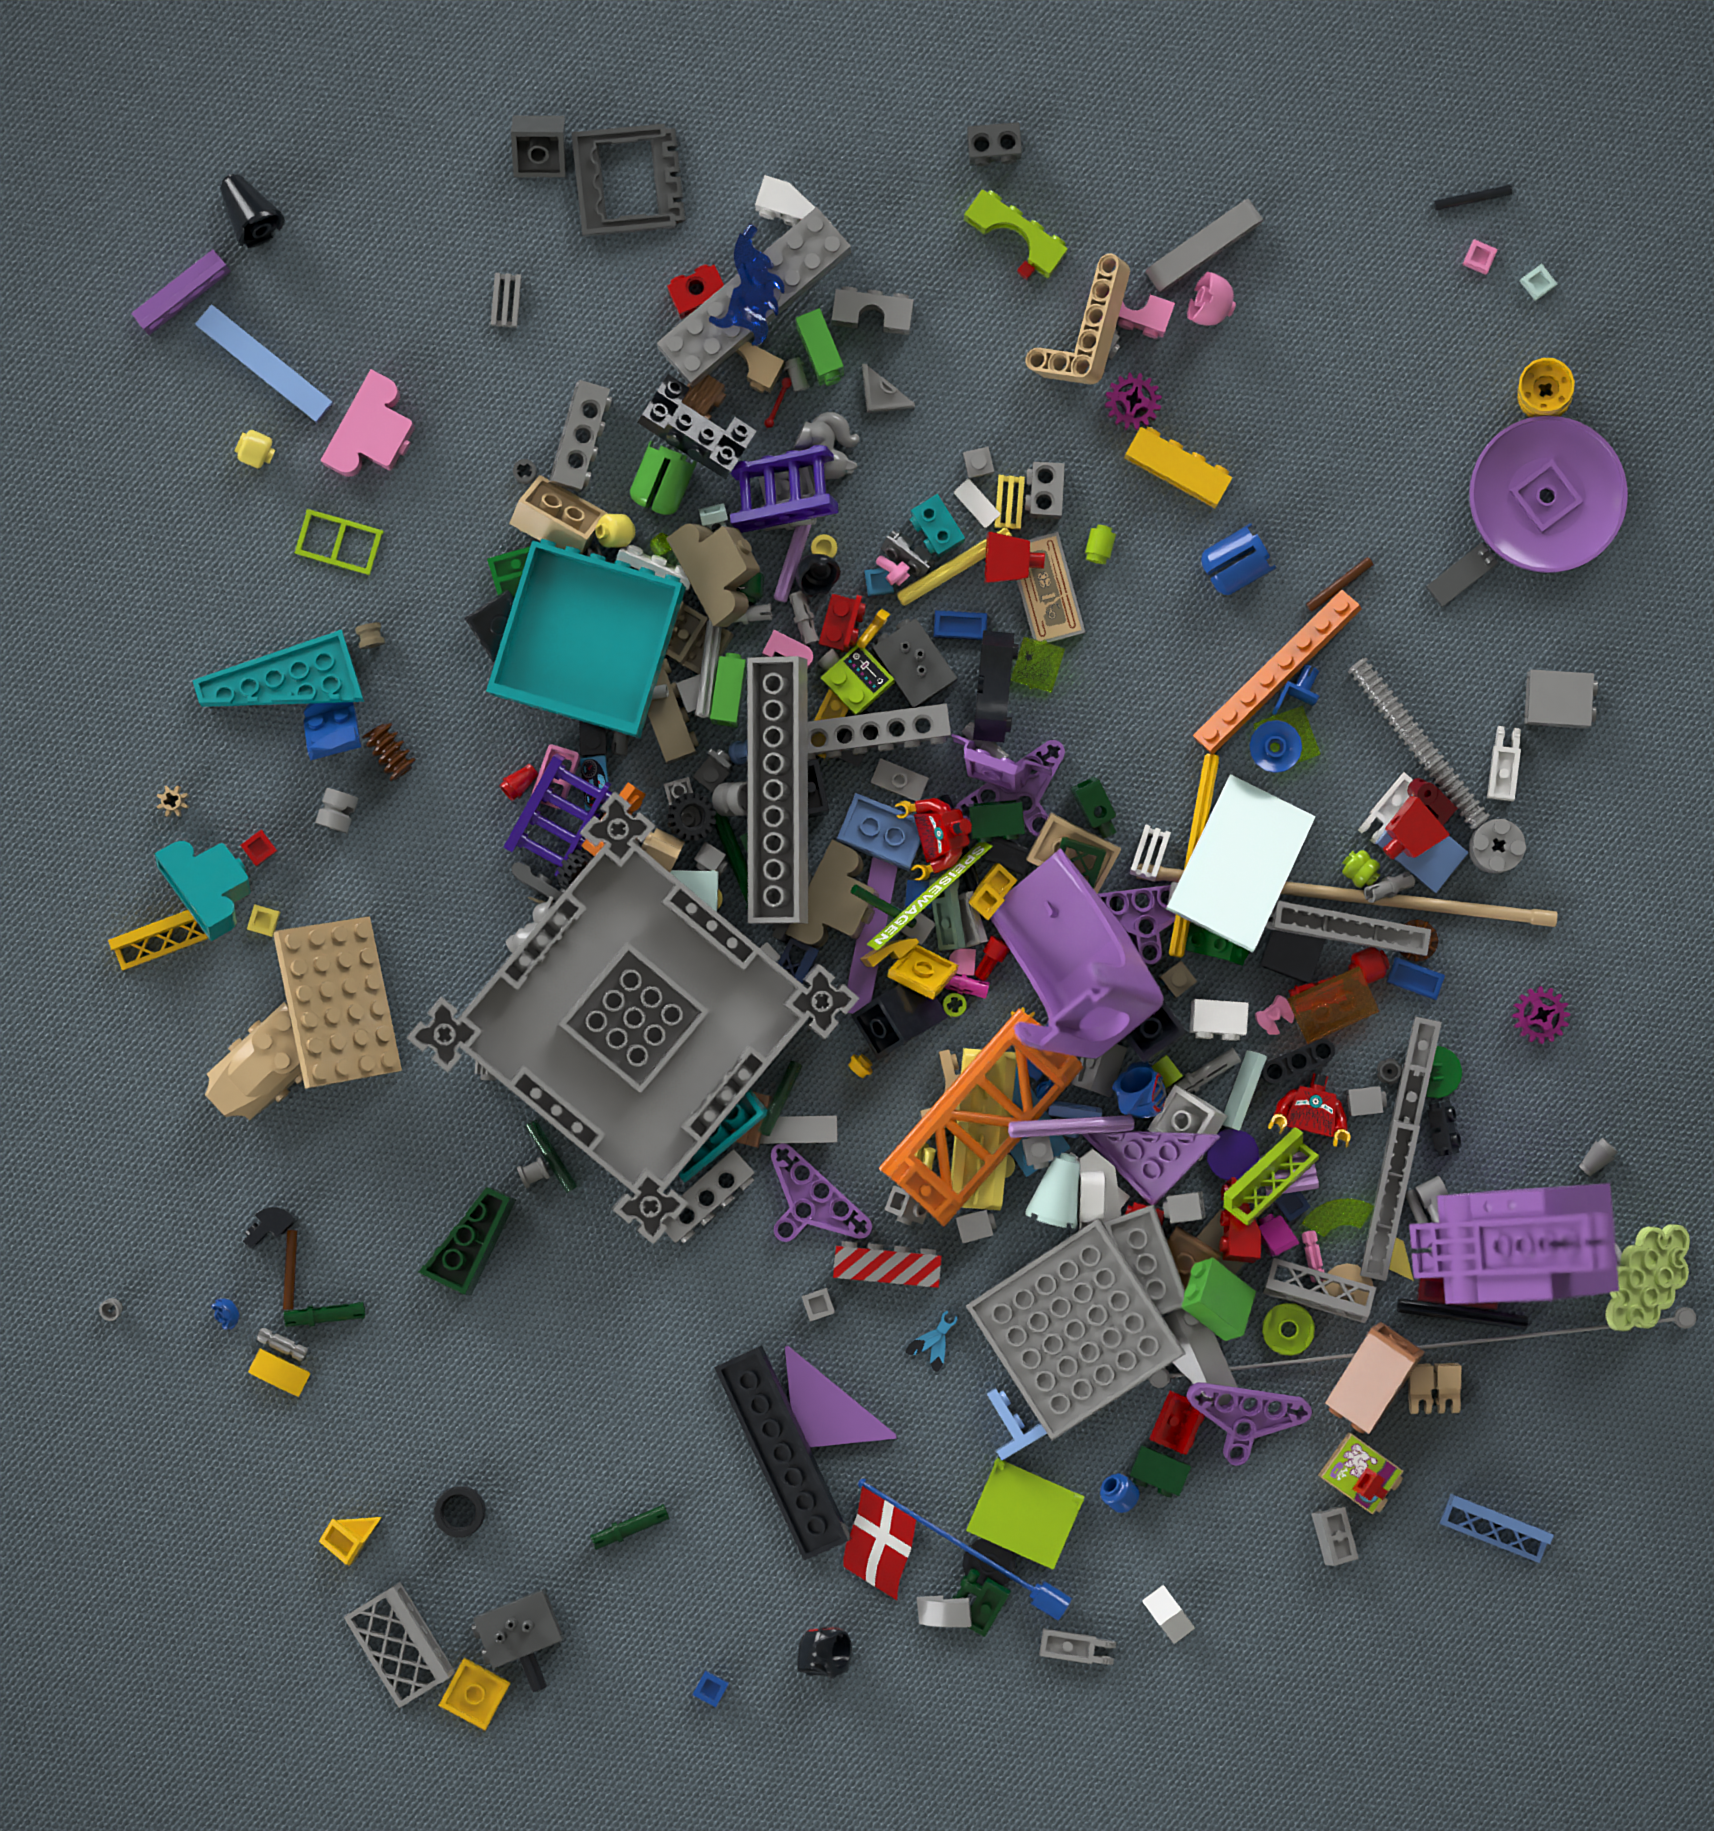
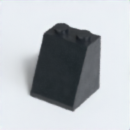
M902 984L880 995L851 1014V1017L878 1060L948 1018L943 1006L936 997L932 1000Z

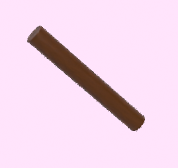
M1366 557L1307 602L1305 605L1308 610L1313 612L1374 565L1372 560Z
M287 1230L283 1309L285 1310L294 1309L298 1230Z

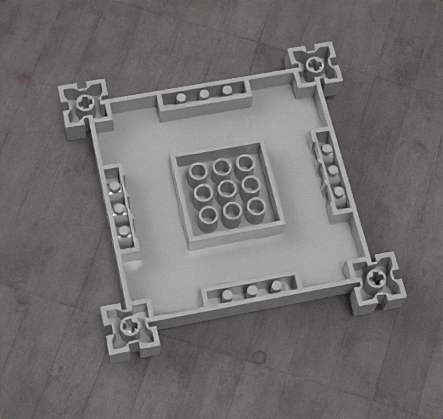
M614 792L600 808L605 813V816L601 820L593 816L579 833L595 847L600 842L604 843L599 852L457 1020L453 1016L458 1010L444 998L440 997L428 1011V1014L433 1017L430 1023L426 1026L420 1021L407 1036V1039L422 1051L428 1046L436 1052L431 1059L447 1072L451 1070L462 1056L456 1051L458 1047L463 1049L634 1192L632 1197L625 1192L611 1209L629 1224L634 1218L637 1219L640 1224L636 1230L651 1243L655 1244L667 1229L662 1223L668 1215L675 1220L688 1204L671 1188L665 1194L663 1191L809 1017L811 1020L806 1025L821 1038L826 1039L839 1023L833 1018L836 1013L840 1011L842 1014H847L859 997L844 984H840L837 989L830 983L835 977L820 964H815L804 977L803 981L808 984L807 987L797 981L633 842L636 839L639 843H642L655 828V825L640 812L633 818L626 812L631 805Z

